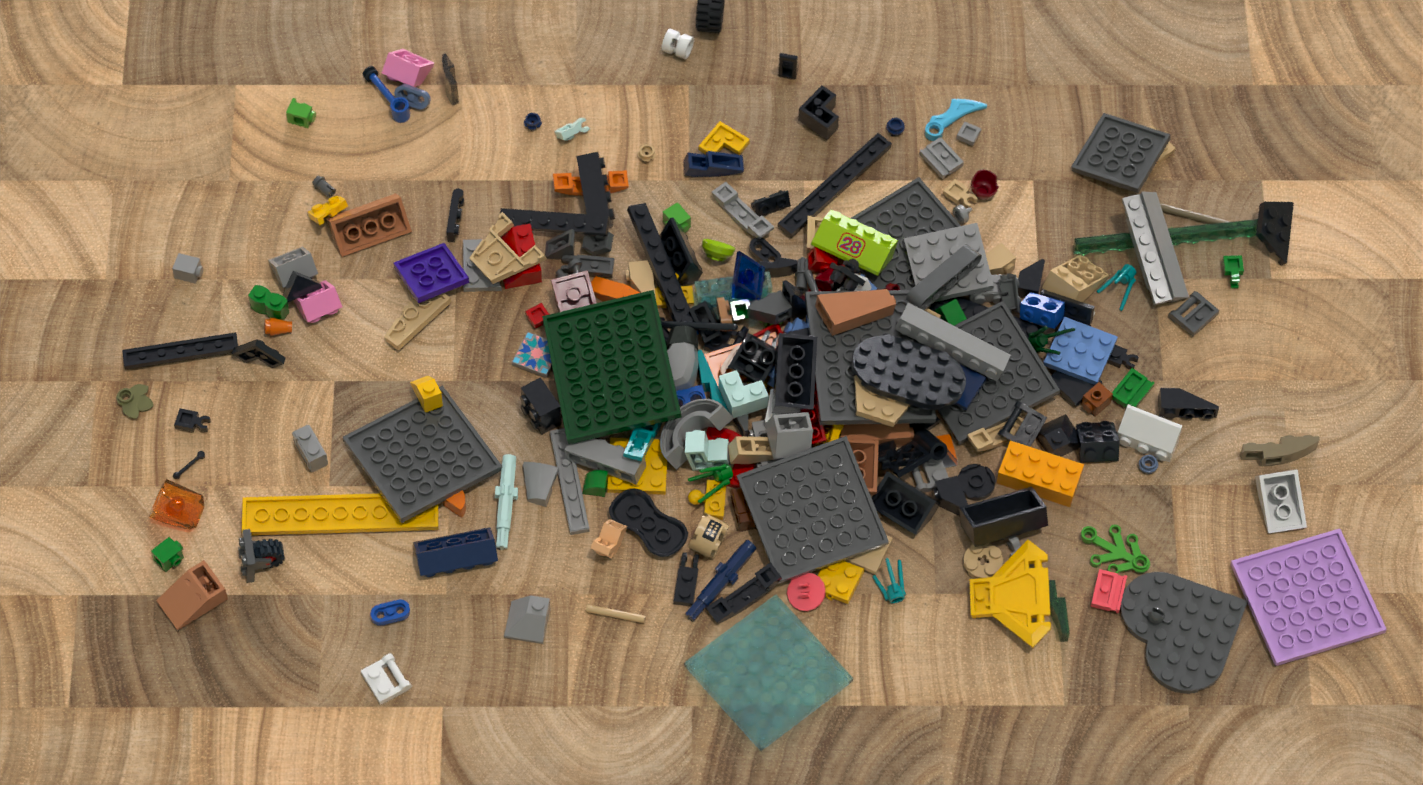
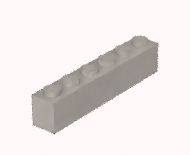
M907 303L895 327V330L928 347L947 352L956 361L995 381H998L1011 356L910 303Z

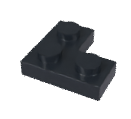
M258 339L234 347L232 355L245 363L258 359L271 368L283 365L286 359L279 351L270 348Z

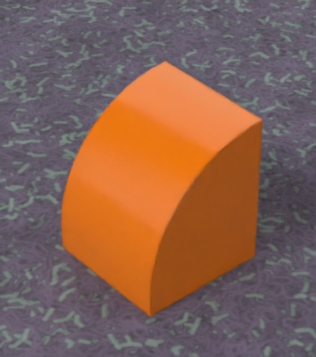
M463 490L443 501V505L461 518L466 512Z

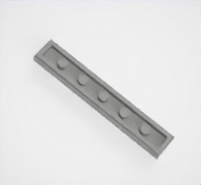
M565 428L551 430L550 436L556 466L559 467L558 476L570 535L590 532L577 465L575 462L567 460L565 448L568 444Z

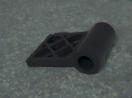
M920 429L915 433L911 442L896 450L895 456L890 459L891 468L889 470L900 478L930 459H943L948 451L947 446L927 429Z

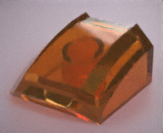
M166 479L157 494L149 518L190 530L196 528L204 510V497L202 494Z

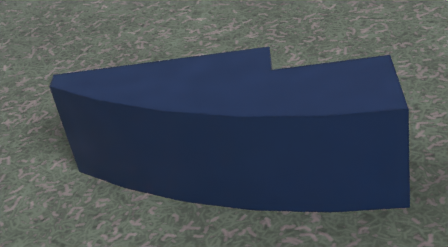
M707 151L706 155L688 152L683 160L684 176L719 177L744 172L743 155Z

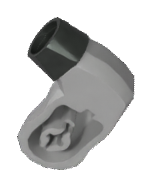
M675 326L669 332L667 352L676 391L693 387L697 378L699 364L697 331L689 326Z

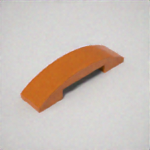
M627 170L608 171L609 185H606L607 192L614 193L629 187ZM572 173L553 174L555 192L583 196L580 176L572 177Z

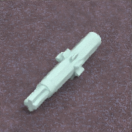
M511 454L503 455L500 487L495 486V498H499L496 548H500V550L508 548L513 500L518 499V488H514L516 456Z

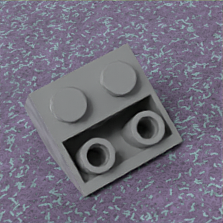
M808 412L773 415L765 424L774 460H781L811 449L813 428Z

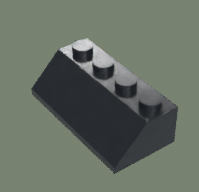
M779 333L776 340L772 413L792 414L813 411L817 355L816 336Z

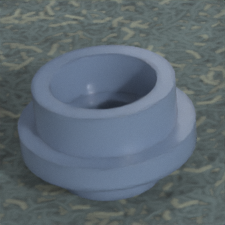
M1145 455L1139 460V468L1144 473H1154L1158 468V461L1153 455Z

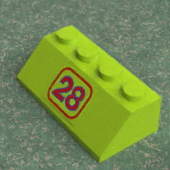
M830 210L823 218L811 245L843 260L856 259L859 262L860 268L878 276L892 260L898 240L872 227L861 224L855 219L848 218L840 212Z

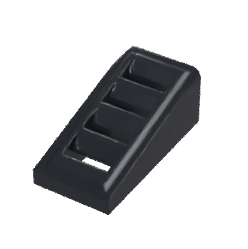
M780 53L778 76L796 80L799 67L798 56Z

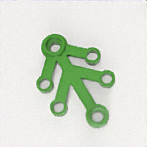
M1112 525L1109 528V535L1114 539L1115 545L1098 537L1094 527L1086 526L1082 529L1081 539L1087 544L1094 543L1111 552L1103 555H1092L1090 559L1092 567L1098 568L1102 563L1123 559L1127 563L1119 565L1110 564L1107 571L1112 572L1111 568L1116 569L1117 571L1114 573L1118 574L1119 572L1134 570L1137 573L1148 571L1150 560L1146 555L1141 554L1137 535L1129 534L1126 538V544L1131 547L1132 555L1126 552L1120 534V526ZM1116 529L1118 533H1113L1112 530ZM1098 559L1099 562L1095 563L1093 562V560Z

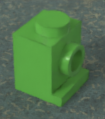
M292 98L286 111L287 122L309 128L310 123L314 122L316 118V112L312 110V106L306 103H298L295 98Z

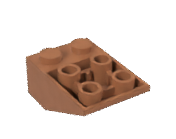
M205 560L187 570L156 602L178 631L228 600L225 587Z

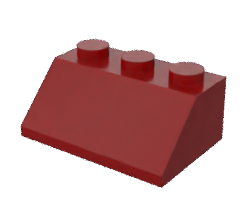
M531 224L514 226L500 237L519 257L535 245ZM540 263L503 279L505 289L541 283L542 271Z

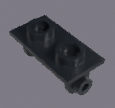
M779 190V192L769 195L768 198L755 199L751 203L752 209H755V213L759 217L791 206L788 190Z

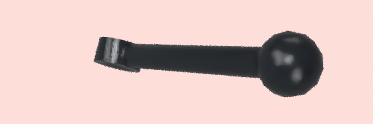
M199 451L197 457L179 472H174L173 478L179 479L181 474L199 459H204V451Z

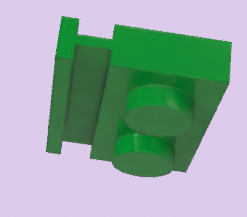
M1131 368L1113 390L1112 400L1124 408L1128 405L1137 408L1154 387L1155 382L1149 381L1147 377Z

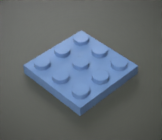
M1064 317L1058 331L1075 328V331L1055 336L1050 349L1060 351L1061 354L1048 353L1043 364L1048 368L1096 385L1100 380L1118 337Z

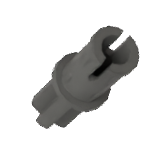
M801 257L798 260V268L795 273L796 288L802 293L807 292V280L804 272L809 269L808 259L805 257Z

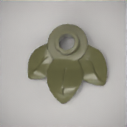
M137 384L130 389L123 388L118 392L116 396L117 403L122 406L123 413L129 418L137 419L139 411L145 412L153 408L152 400L146 396L149 389L148 386Z

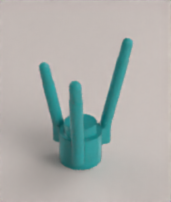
M1125 264L1121 270H1118L1113 277L1097 290V293L1103 291L1113 281L1115 284L1119 281L1123 284L1129 283L1119 308L1122 311L1131 288L1136 281L1134 278L1137 273L1136 269L1129 264Z
M886 558L885 561L892 583L887 587L888 590H885L876 575H873L872 578L883 593L885 601L889 600L892 604L899 603L906 596L902 562L898 560V584L895 581L889 558Z

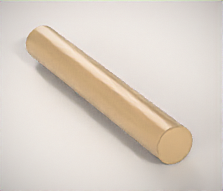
M588 604L586 607V612L639 623L645 622V615Z

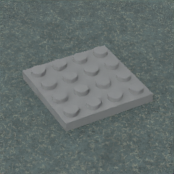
M977 223L904 238L915 285L965 244L982 255L979 264L935 302L994 289Z

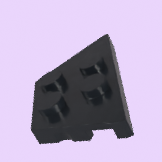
M1263 202L1259 205L1256 236L1265 244L1270 253L1274 252L1278 256V263L1282 266L1287 264L1294 203Z

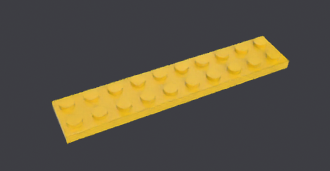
M380 493L243 497L242 530L250 529L251 536L439 530V504L401 523Z

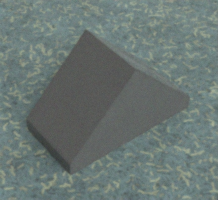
M573 229L546 241L545 256L547 259L562 260L564 255L575 254V230Z

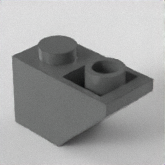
M780 290L768 294L759 301H753L748 306L747 316L749 319L776 325L792 317V306Z

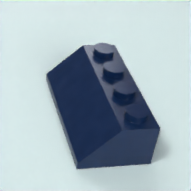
M490 527L413 542L420 576L431 577L439 572L452 573L455 569H472L475 565L482 564L487 566L498 561L495 539Z

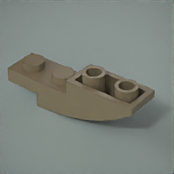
M1287 435L1280 438L1279 444L1273 442L1266 444L1252 442L1243 444L1240 452L1241 460H1260L1261 467L1293 462L1316 450L1320 438L1319 436L1305 435L1303 437Z

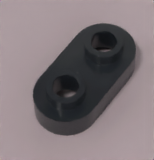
M754 238L749 244L750 253L759 262L774 260L771 263L778 264L781 254L765 239Z

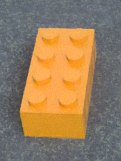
M1010 440L998 472L996 483L1015 490L1033 487L1040 498L1071 507L1082 476L1084 464Z

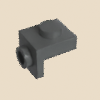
M608 232L607 236L584 235L582 247L593 256L609 252L612 248L614 235Z

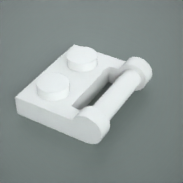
M391 653L361 670L363 678L380 705L408 691L412 686L408 680H405ZM386 666L389 667L399 683L395 688L383 670Z

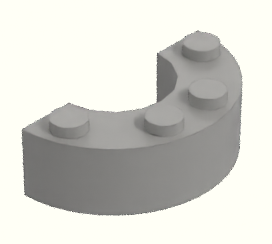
M697 399L688 402L680 407L682 418L667 421L664 425L660 437V448L665 459L675 469H678L688 460L685 454L686 432L701 430L707 427H713L720 431L734 418L719 402L712 399Z

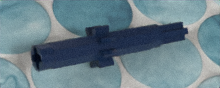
M745 540L726 563L720 562L716 566L715 573L717 574L701 591L700 595L696 598L697 600L685 613L690 620L695 621L727 584L733 585L738 580L737 572L757 549L752 542Z

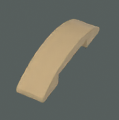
M1022 412L1009 432L1010 434L1015 435L1027 413ZM1007 421L987 430L983 427L967 435L976 451L993 449L1010 442L998 435L999 430L1003 429Z

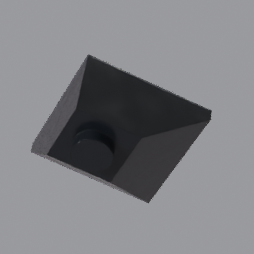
M1066 414L1045 423L1036 437L1045 452L1060 457L1080 448L1077 431Z

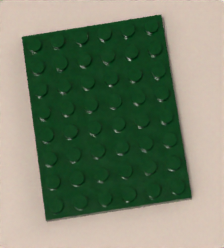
M654 290L542 316L568 444L682 418Z

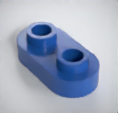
M402 599L378 604L371 610V620L379 626L405 620L410 615V606L408 602ZM398 610L404 611L401 614L397 613ZM379 615H384L383 618H378Z

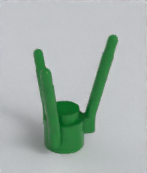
M728 464L700 469L699 472L704 474L688 478V481L691 482L714 476L717 482H722L698 500V503H702L719 489L730 484L729 479L733 478V472Z

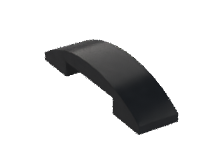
M771 562L757 571L754 578L725 598L720 597L706 607L717 624L747 609L767 594L782 579Z

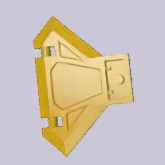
M1027 539L992 577L970 579L971 617H994L1034 648L1051 630V622H1045V617L1051 615L1048 568H1042V563L1048 561V555ZM1032 618H1037V622L1032 623Z

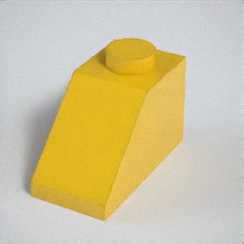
M425 376L410 382L425 413L443 406L442 393L434 378Z

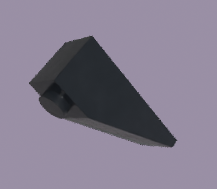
M784 280L782 283V293L792 306V317L788 318L787 321L793 322L796 318L801 320L806 318L805 296L790 282Z

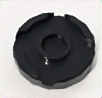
M981 464L967 465L962 468L958 475L964 495L969 500H984L991 496L995 489L996 479L994 473L990 468L981 466Z

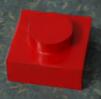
M542 303L525 311L526 317L535 329L544 324L542 316L549 315Z

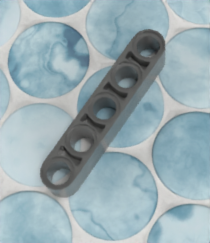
M967 244L963 245L915 285L907 294L906 300L914 306L925 310L973 270L981 261L982 255Z

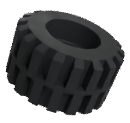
M725 0L697 1V32L720 33L723 24Z

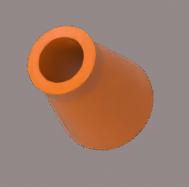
M270 317L265 319L264 332L269 334V336L292 333V321Z

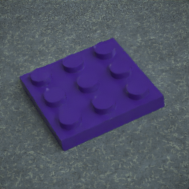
M445 243L393 262L394 269L418 303L469 283V277Z

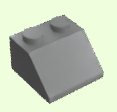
M304 247L268 260L279 284L283 288L286 287L293 271L311 278L318 274L311 253Z

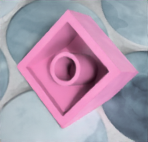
M400 49L388 53L382 74L387 75V78L392 81L398 80L403 84L416 87L422 84L434 66V62L405 49Z
M326 280L320 282L322 285L321 289L294 300L303 319L307 322H317L321 319V316L335 314L338 312V309L342 308L335 287Z

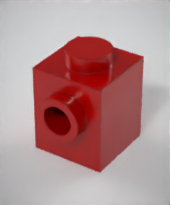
M815 246L807 254L808 268L813 272H825L830 268L832 262L838 264V257Z

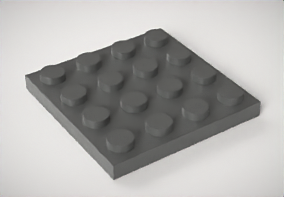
M1103 113L1072 164L1071 170L1072 172L1139 193L1169 143L1171 136L1168 133Z

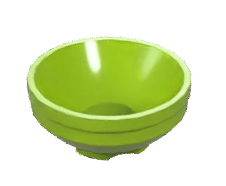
M703 239L702 248L706 253V257L724 262V260L733 256L736 250L735 247L711 239Z

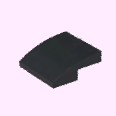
M1059 371L1051 375L1062 393V398L1076 407L1082 402L1083 395L1095 386Z

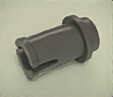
M317 176L312 182L314 188L319 189L327 198H331L336 192V189L326 182L323 176Z

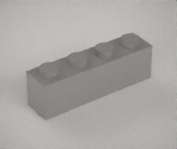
M594 438L567 444L565 448L567 460L594 470L608 471V475L636 485L646 468L645 457L642 461L623 457L624 447L620 445L614 446L603 439Z

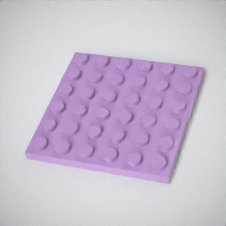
M1341 529L1235 559L1230 563L1275 666L1386 633L1387 629Z

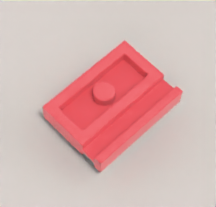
M1099 569L1090 607L1106 611L1112 610L1119 613L1127 576Z

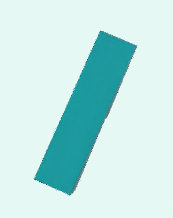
M701 349L698 351L700 384L703 386L704 392L710 393V399L719 402L728 411Z
M663 422L634 429L623 457L642 461Z

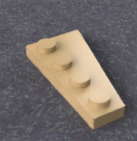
M443 293L418 303L414 296H412L409 305H406L402 310L403 313L400 318L395 320L384 336L385 341L399 351L452 302L451 298Z

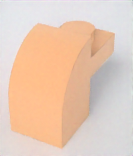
M611 519L607 520L603 524L600 536L592 542L591 549L601 556L612 559L622 543L627 526Z

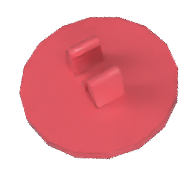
M807 573L792 579L787 591L789 602L800 611L816 609L823 602L826 593L824 582L813 573Z

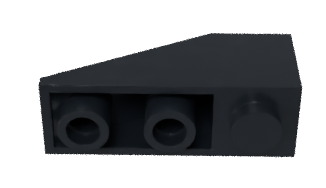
M1160 388L1158 395L1159 417L1167 419L1183 417L1185 419L1217 418L1219 406L1180 388Z

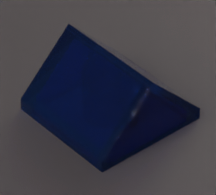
M737 251L732 281V298L759 301L762 297L766 268L741 251Z

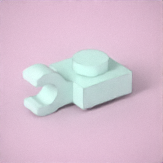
M579 118L576 122L569 123L554 132L557 138L567 141L574 138V134L579 131L587 132L590 128L588 126L582 128L581 124L586 119Z

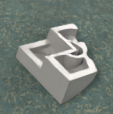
M524 462L523 470L527 500L530 503L546 507L553 491L552 487L559 467L543 463Z

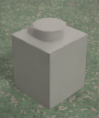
M178 253L172 268L174 278L196 284L198 277H201L203 274L200 258Z

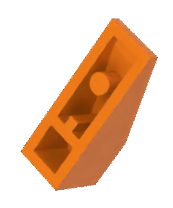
M597 276L591 281L595 297L602 302L640 293L626 284Z

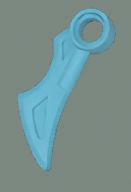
M951 99V106L945 113L931 117L925 127V137L930 141L942 138L943 130L947 126L969 113L986 109L987 104L967 99ZM935 128L939 133L932 134L929 130Z

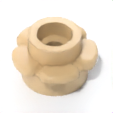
M649 144L642 145L639 149L638 157L644 162H649L656 157L655 149Z

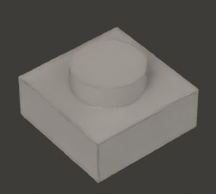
M964 122L956 139L973 146L981 133V128Z

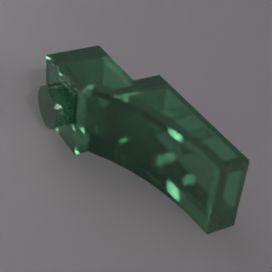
M1049 580L1050 614L1056 625L1060 642H1067L1070 631L1065 597L1057 598L1055 580Z

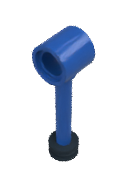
M367 67L363 71L362 76L366 81H372L389 101L393 120L398 123L409 120L410 109L407 99L403 97L395 98L377 77L378 71L375 67Z

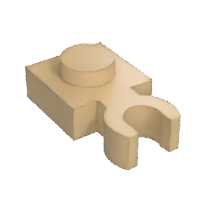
M956 179L943 190L944 196L957 205L962 202L966 209L971 207L968 201L977 203V197L973 194H968L969 188Z

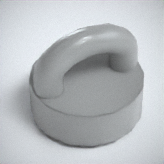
M958 205L953 208V216L958 223L964 224L968 222L969 213L972 211V208L966 209L963 205Z

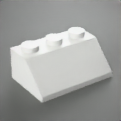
M1128 405L1117 434L1119 443L1122 446L1134 448L1142 454L1153 455L1160 461L1170 463L1178 445L1182 425Z

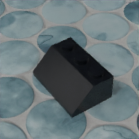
M670 218L659 236L674 272L679 275V284H696L703 273L702 268L697 261L695 252L692 250L683 228L674 218Z
M888 471L877 487V494L871 497L876 511L915 535L932 519L941 504Z

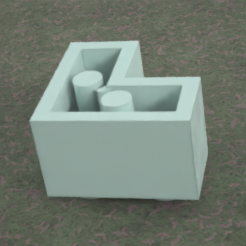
M737 370L719 376V390L729 413L734 418L768 407L769 395L762 380L744 386Z
M701 430L686 432L685 454L692 470L699 471L700 469L728 464L731 467L728 451L730 443L728 439L717 438L709 440L706 432Z

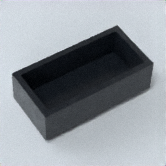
M1033 487L959 507L961 527L975 547L1048 526L1047 507Z

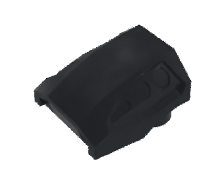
M748 333L728 367L735 371L737 370V372L754 382L761 380L764 382L775 364L776 348Z

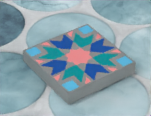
M527 332L512 360V365L547 378L552 369L547 339Z

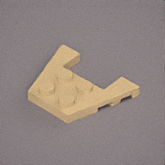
M503 212L498 216L499 220L496 224L490 227V232L485 240H481L470 256L471 262L492 284L547 259L535 245L519 257L500 238L514 226L512 221Z
M857 375L854 376L856 415L894 427L910 405L867 390L861 385V380Z

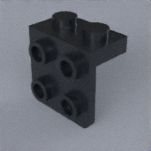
M1082 422L1076 424V431L1080 441V463L1119 461V438L1113 422Z

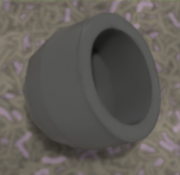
M1153 607L1148 615L1150 622L1153 624L1163 622L1165 617L1164 610L1161 607Z

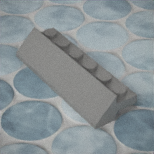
M1141 192V194L1122 198V204L1127 217V226L1153 304L1158 305L1188 299L1189 295L1157 192Z

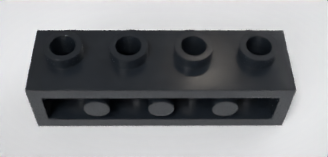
M598 151L576 156L586 214L609 216V227H612V220L615 219L613 208L610 209L609 205L612 202L610 191L607 192L606 185H609L607 174L603 172V168H606L604 157H600Z

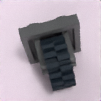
M242 530V537L239 538L238 547L239 559L242 560L241 574L246 577V583L254 582L255 570L267 569V567L271 569L273 566L277 567L283 563L285 556L281 541L278 542L277 539L274 541L273 539L268 541L266 539L252 541L251 530Z

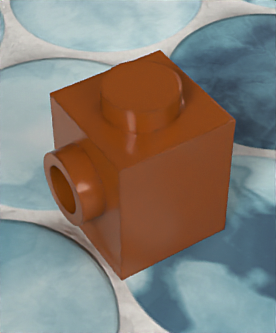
M1098 382L1083 395L1081 405L1086 412L1096 417L1111 404L1113 394Z

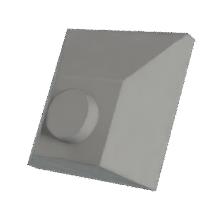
M530 595L513 600L510 606L504 638L543 644L551 609L550 598Z

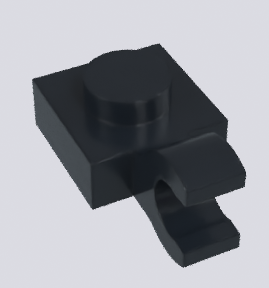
M894 440L878 444V461L882 462V470L891 468L890 459L895 456L897 447Z

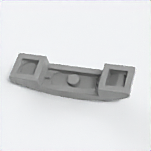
M727 182L712 191V195L724 211L752 236L761 239L774 229V226L763 216L759 217L738 198V193Z

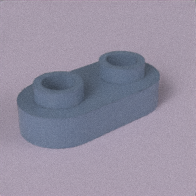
M408 84L400 85L394 92L395 98L403 97L407 99L409 106L416 109H424L431 102L428 92Z

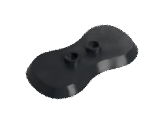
M632 488L623 491L612 501L609 507V514L612 520L627 526V529L639 535L646 548L654 555L660 557L671 556L679 551L687 541L688 531L686 526L680 520L662 513L655 506L651 497L640 489Z

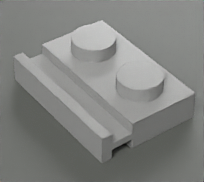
M941 137L927 145L925 149H921L919 153L942 179L961 168L964 164L963 160Z

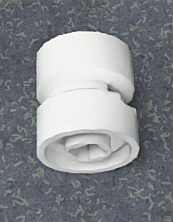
M669 29L663 39L662 51L669 54L675 52L676 56L687 59L694 44V37L686 34L681 36L680 32Z

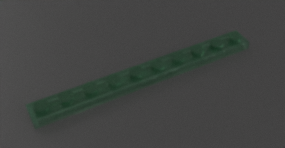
M1258 219L1168 228L1173 245L1187 242L1197 243L1206 240L1216 241L1226 238L1234 239L1245 236L1253 237L1256 235ZM1130 233L1075 238L1073 245L1074 254L1082 255L1092 252L1104 253L1111 250L1123 251L1134 248Z

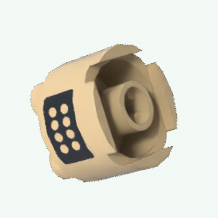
M705 513L695 530L694 538L691 539L688 548L714 559L720 543L723 542L729 525Z

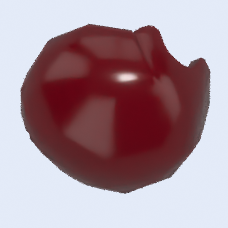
M982 169L977 171L970 184L972 193L979 199L987 200L994 197L999 188L997 176L990 170Z

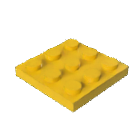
M610 438V444L614 446L620 445L626 449L630 438ZM654 439L645 455L646 468L637 485L608 475L607 493H622L627 489L635 488L647 494L666 495L667 460L661 452L660 440Z

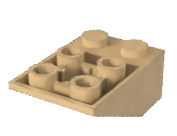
M1078 255L1050 270L1042 288L1084 302L1109 275L1102 268L1091 263L1088 258Z

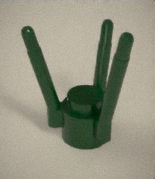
M1045 326L1036 332L1029 333L1028 340L1036 353L1045 352L1060 355V351L1043 347L1048 343V338L1073 332L1075 328L1045 335L1043 332L1048 329Z

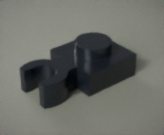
M1115 345L1107 363L1118 368L1123 364L1127 369L1131 370V368H1135V365L1130 363V361L1138 362L1139 357L1135 354L1127 355L1128 349Z
M179 408L174 426L176 429L194 432L195 427L199 428L202 432H208V427L202 424L205 422L211 423V419L209 416L199 417V413L196 411Z

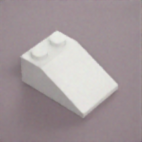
M1298 470L1255 476L1258 497L1268 534L1306 528Z

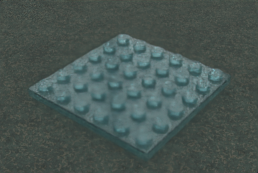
M774 595L684 662V666L760 751L853 682V677L777 595Z

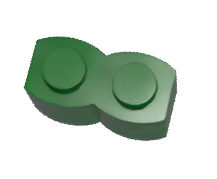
M255 285L248 294L250 307L259 314L280 320H285L289 314L287 299L280 294L271 293L264 286Z

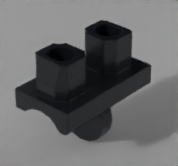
M856 259L845 260L843 262L845 267L842 265L838 266L833 262L831 263L830 268L833 269L830 280L841 285L845 277L846 280L842 288L847 291H855L858 285L864 286L866 281L854 274L860 272L858 268L859 262Z

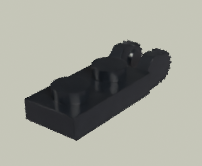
M682 553L673 604L692 606L694 604L699 572L698 554L694 555L693 568L686 567L687 553Z

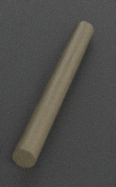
M1160 204L1162 212L1227 229H1232L1233 222Z

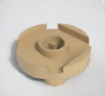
M989 543L977 547L972 544L966 550L963 560L964 568H966L968 575L973 579L992 577L1003 565L1001 550ZM984 558L989 563L981 565L978 560Z

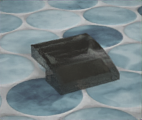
M445 53L442 55L444 86L447 97L452 106L459 103L455 66Z

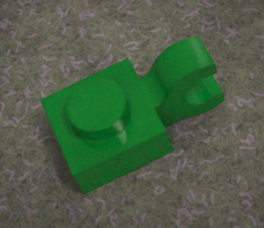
M1242 255L1223 256L1224 276L1230 275L1231 289L1239 288V275L1244 273Z

